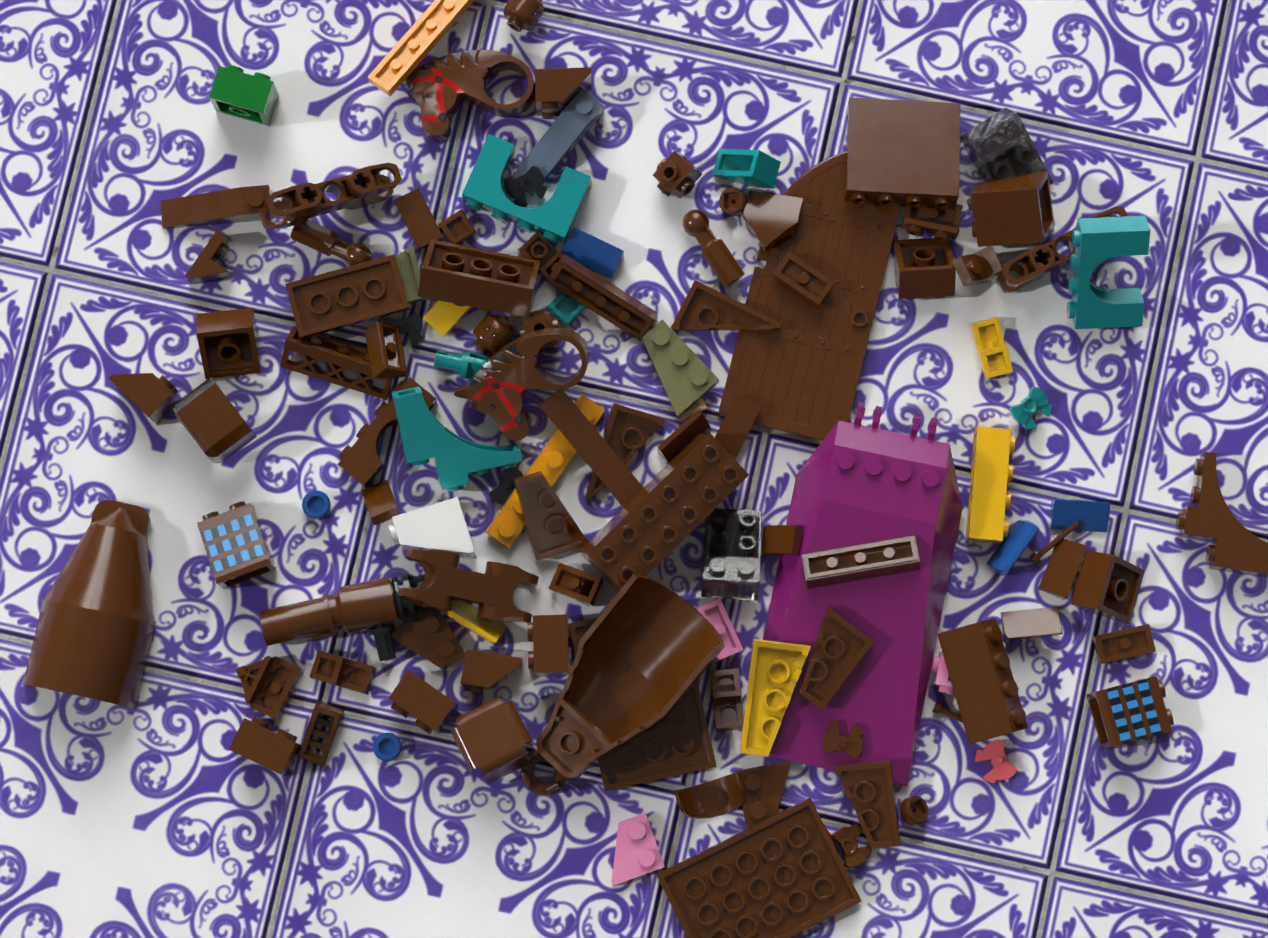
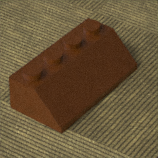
M431 239L421 269L418 296L430 301L439 300L454 303L457 306H470L487 312L495 311L506 313L513 317L529 318L541 261Z
M996 618L938 633L937 636L969 744L1027 729L1026 713L1020 702L1018 686L1012 675L1010 659L1005 651L1002 632Z

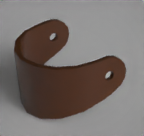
M739 771L696 786L675 790L676 800L683 815L695 819L713 818L727 814L742 806L747 800Z

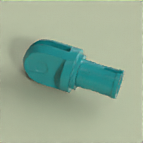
M437 350L434 367L456 371L458 375H461L460 378L472 380L490 356L467 350L462 355Z

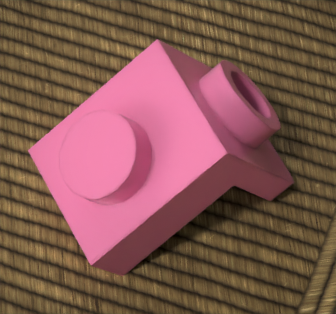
M941 651L938 657L934 656L930 672L935 673L932 686L939 687L938 692L955 695L952 683L948 681L949 673Z

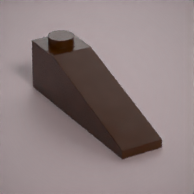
M269 185L248 186L161 200L162 228L170 229L260 221L259 212L266 205L265 201L272 194V190ZM267 211L268 220L274 219V217L270 216L269 211Z

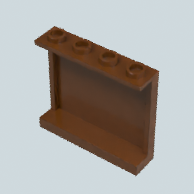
M849 97L846 117L848 119L844 201H851V203L857 205L874 202L882 206L907 204V206L913 208L922 207L923 205H932L938 209L956 207L959 197L960 103Z

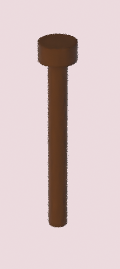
M1075 521L1037 554L1032 553L1030 555L1031 559L1038 564L1044 554L1081 524Z
M935 703L932 712L936 714L941 712L963 723L960 715L941 707L942 703Z

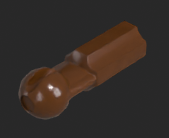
M691 210L683 218L682 226L684 231L689 236L696 238L703 249L701 254L723 287L726 288L742 278L745 273L722 239H717L710 230L708 216L703 211Z
M310 220L295 225L292 229L291 239L327 256L333 254L344 259L348 266L372 260V252L365 244H351L341 239L338 233Z

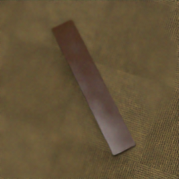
M557 390L539 405L623 508L644 489L564 390Z

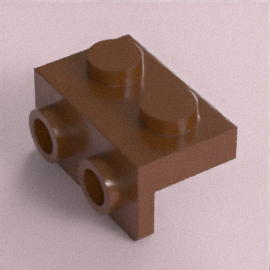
M906 204L901 228L906 229L907 233L911 235L923 236V233L934 235L936 240L949 242L951 239H956L959 234V223L963 205L956 204V207L938 209L932 205L913 208Z

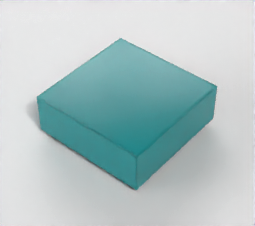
M561 292L547 306V309L567 328L586 307Z

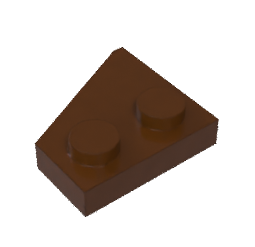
M439 610L425 612L419 619L412 620L391 633L392 639L440 669L465 656L463 648Z

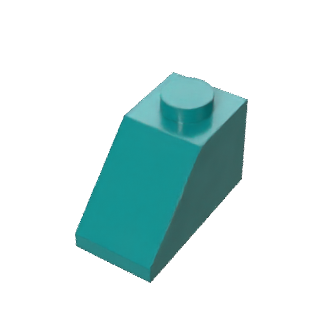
M719 149L712 175L750 187L774 188L781 162L760 150Z

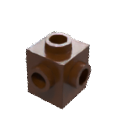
M675 150L668 158L663 159L658 164L657 171L653 174L659 181L657 187L669 197L673 194L680 199L693 190L695 182L702 175L685 156Z
M543 310L530 312L529 318L522 319L524 327H520L519 332L520 336H523L538 328H559L557 318L551 319L550 312L544 314ZM557 340L544 344L538 353L557 349Z

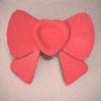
M1002 740L991 741L983 750H977L975 762L991 759V764L994 766L991 771L983 776L984 780L995 783L996 779L1005 780L1016 773V767L1008 762L1004 753V742Z

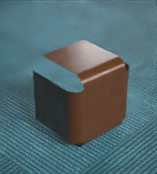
M211 377L179 400L174 406L175 416L205 455L214 463H223L257 437Z
M500 697L456 718L459 726L454 728L451 734L470 772L479 767L488 784L532 763L523 745L532 741L513 701L502 703Z

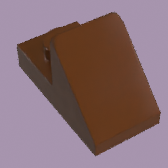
M218 230L215 232L186 273L185 277L189 282L196 284L231 277L229 271L216 263V260H222L229 250V240L226 235Z
M992 245L974 254L960 256L952 261L963 286L989 282L1002 271V266Z
M559 563L548 589L575 599L589 607L593 606L604 579Z

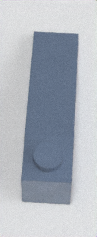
M582 88L564 108L510 178H518L526 174L530 167L537 166L543 173L545 181L604 114V105ZM532 189L526 191L531 196L535 193Z

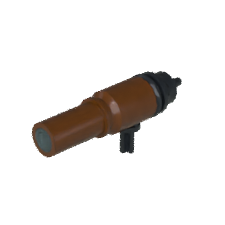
M405 573L402 574L401 580L395 574L392 578L389 576L339 587L335 595L329 596L328 593H323L321 598L262 610L259 614L265 643L267 646L307 637L319 639L337 635L339 630H344L349 634L367 631L368 635H374L379 661H388L396 658L390 631L395 629L393 620L400 618L403 623H407V616H411L412 620H416L424 612L435 610L421 607L398 596L399 588H419L424 582L425 574L414 576Z

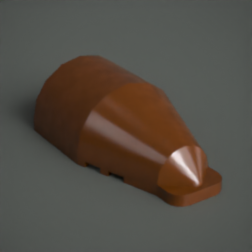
M103 500L95 506L88 529L42 602L23 685L59 691L136 709L155 629L147 541L151 518L144 508L113 500Z
M633 574L580 639L577 647L578 652L573 665H570L567 673L569 676L564 689L559 694L548 725L537 738L536 746L538 752L563 776L567 778L581 776L595 760L667 717L723 650L725 645L722 637L713 625L680 595L648 576Z

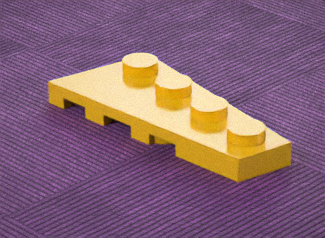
M753 639L740 753L769 756L811 646Z

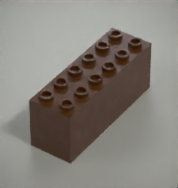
M698 434L578 552L619 592L633 574L647 576L749 474L711 434Z

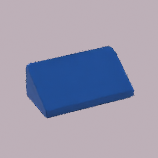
M573 227L562 254H566L583 266L612 279L624 255V251Z
M1054 499L1051 501L1050 529L1066 530L1075 521H1078L1081 525L1073 531L1107 532L1110 502Z
M1022 520L1017 521L1008 533V536L1004 538L987 561V565L1001 576L1008 574L1039 532V528Z

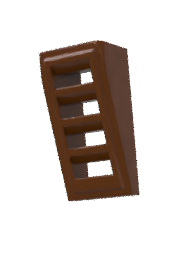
M317 701L297 758L323 767L325 766L344 709ZM319 713L326 714L335 719L334 721L320 717ZM315 724L331 728L330 733L315 728ZM311 735L327 739L326 744L311 739ZM307 746L323 750L322 755L306 750Z

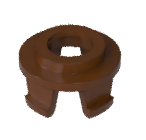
M537 749L528 753L532 763L521 768V777L526 787L532 792L541 795L552 794L558 791L564 785L567 777L555 769V774L551 780L547 782L539 781L534 775V767L540 761L547 760L541 756Z

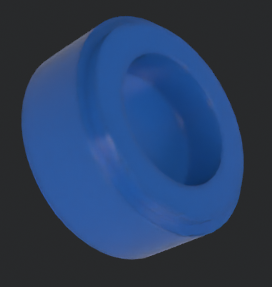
M311 491L303 498L302 509L309 518L319 520L328 515L331 509V502L325 493Z
M382 733L374 740L373 751L377 758L389 762L399 757L402 751V744L396 735Z

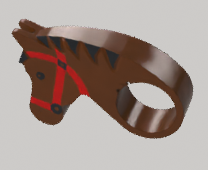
M469 50L445 55L425 63L418 69H414L405 79V82L408 83V96L410 99H414L416 104L420 106L422 127L426 136L433 142H444L450 137L452 129L449 120L456 114L462 101H467L496 116L513 118L526 112L535 99V83L530 68L522 60L507 53L494 50ZM505 70L519 72L528 81L526 93L520 100L511 104L494 102L486 94L485 83L490 76Z
M546 328L532 331L518 337L496 352L481 366L471 383L456 389L454 396L469 399L473 411L478 410L492 417L507 439L513 441L521 440L528 435L531 427V417L523 409L525 403L524 390H563L576 385L583 378L589 364L590 353L588 345L578 333L570 329ZM553 340H564L573 344L580 353L581 368L569 377L561 378L549 374L542 367L541 363L537 361V354L541 347Z

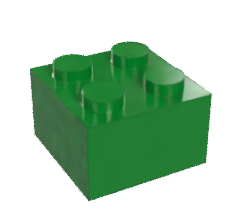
M228 65L227 68L219 66L209 96L215 110L269 126L279 96L274 82L270 80L271 77L255 72L254 75L243 73L244 70L234 65Z

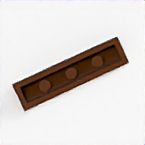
M566 254L561 256L546 281L639 341L642 340V337L656 320V311Z
M915 535L802 555L808 589L921 569Z

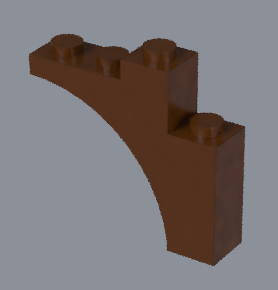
M1204 452L1200 455L1199 459L1196 458L1193 473L1197 475L1196 486L1192 487L1190 502L1194 503V507L1186 506L1182 509V512L1177 514L1176 529H1180L1179 537L1212 541V545H1208L1206 552V561L1210 562L1209 569L1268 577V543L1249 532L1234 517L1219 487L1216 470L1217 453Z

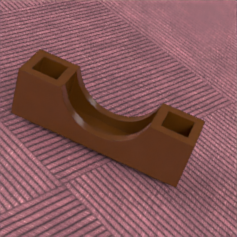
M410 377L406 382L400 381L392 391L420 387L429 410L431 411L437 404L436 398ZM393 398L388 404L383 402L374 413L376 416L375 420L370 426L366 423L357 433L356 437L359 439L352 447L347 445L338 456V459L341 460L338 466L364 488H367L384 468L379 459L378 444L384 431L393 424L398 423Z

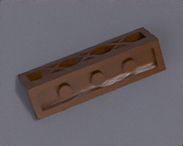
M297 326L292 327L285 340L280 367L384 400L388 399L393 378L383 379L386 380L384 389L374 387L369 379L373 377L367 348L322 334L300 339ZM290 351L300 353L305 361L297 363L289 360ZM320 360L328 362L332 369L327 372L320 370L315 362ZM347 368L354 370L359 378L354 380L346 378L342 371Z

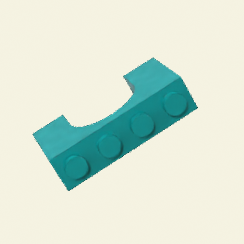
M488 134L462 193L463 201H466L465 205L476 211H481V209L490 211L493 218L502 222H506L507 219L518 223L517 227L529 233H532L533 230L540 231L543 234L542 237L552 243L558 244L559 241L565 243L591 185V177L565 166L555 192L546 203L534 208L517 206L505 196L502 190L503 177L515 152L514 144Z
M1146 216L1077 219V230L1072 231V245L1075 247V254L1070 256L1071 271H1074L1073 278H1069L1068 283L1072 302H1067L1068 319L1072 318L1075 329L1142 326L1144 301L1140 288L1105 289L1093 284L1090 278L1094 269L1109 258L1149 254L1151 230Z

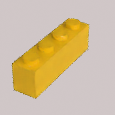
M977 426L974 429L965 541L1000 544L1003 541V537L1008 536L1009 521L1004 520L1005 509H1010L1011 493L1007 492V481L1011 482L1013 476V465H1009V454H1013L1015 449V437H1011V429Z

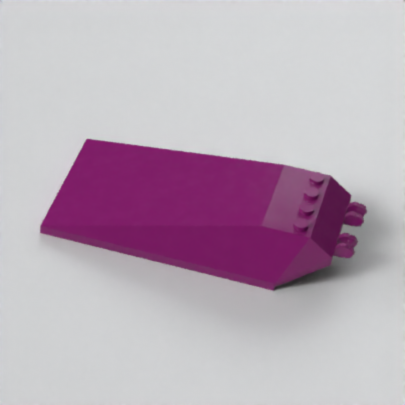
M858 402L854 424L838 420L795 478L786 525H795L803 528L799 556H779L762 640L809 645L811 648L768 757L835 771L834 764L891 759L894 784L908 786L962 514V504L950 444L934 441L938 419L931 417L928 424L927 439L916 437L921 423L920 415L917 414L913 416L909 435L878 429L882 413V407L876 406L873 410L871 427L861 425L862 417L865 413V403ZM915 535L920 559V570L811 589L807 588L802 561L803 554ZM828 606L872 638L874 642L822 710L802 696L799 691ZM837 719L839 721V736L846 735L847 737L853 724L857 723L863 730V734L860 736L863 747L859 757L854 758L848 752L837 750L829 753L823 751L822 739L825 732L828 731L827 724Z

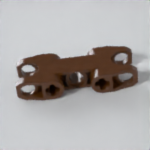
M383 163L360 168L351 175L317 184L303 183L273 192L265 201L266 205L260 210L259 216L264 228L276 230L302 224L308 221L309 218L334 211L359 209L388 199L402 178L397 165ZM382 170L390 171L394 176V181L390 183L389 177L381 175L379 172ZM324 192L333 193L336 201L328 200ZM280 197L282 198V199L277 200V201L274 202V199L280 198ZM267 211H269L271 217L282 218V220L278 223L270 222L266 215Z
M1113 207L1092 218L1118 217L1111 214L1126 217L1128 214L1124 207ZM1073 230L1008 261L996 278L1004 293L1016 292L1040 280L1046 274L1070 263L1071 254H1075V247L1072 245ZM1057 245H1066L1069 248L1070 254L1068 256L1060 255L1057 252ZM1009 271L1016 272L1020 279L1012 278Z
M406 550L405 558L415 561L423 567L425 579L423 584L417 589L399 588V597L414 602L421 607L441 611H451L452 601L457 599L479 604L477 614L479 619L493 622H531L532 614L521 611L514 605L513 592L520 584L538 585V576L528 573L518 566L487 561L485 574L460 569L461 555L445 550Z

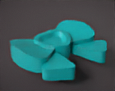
M1031 387L1028 396L1020 404L1010 406L1009 411L1012 418L1022 424L1023 429H1036L1037 427L1030 414H1034L1038 410L1049 417L1052 405L1048 403L1047 395L1043 390L1038 387Z

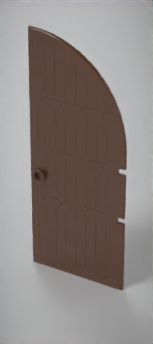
M847 151L831 156L810 168L783 194L801 197L804 200L798 227L795 228V236L782 238L773 243V247L767 251H764L761 246L759 247L757 260L765 261L766 266L765 269L760 267L754 268L745 304L783 325L780 331L738 332L718 416L725 417L735 396L739 395L762 407L754 422L755 425L823 441L838 420L849 421L901 204L882 206L879 203L867 202L863 205L851 203V201H844ZM788 251L835 282V285L819 307L772 276Z

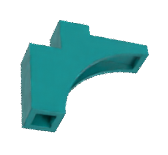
M420 387L392 392L407 463L423 465L428 463L429 459L434 458L438 481L442 490L447 489L448 492L463 489V485L470 484L468 473L470 472L473 475L485 474L489 472V468L500 466L501 469L515 467L517 462L523 461L521 450L517 444L508 446L478 444L463 439L448 430L429 410Z

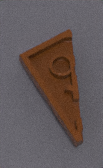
M612 403L602 438L621 461L626 464L634 456V453L647 442V439L664 424L665 418ZM593 471L584 496L588 499H592L605 486Z

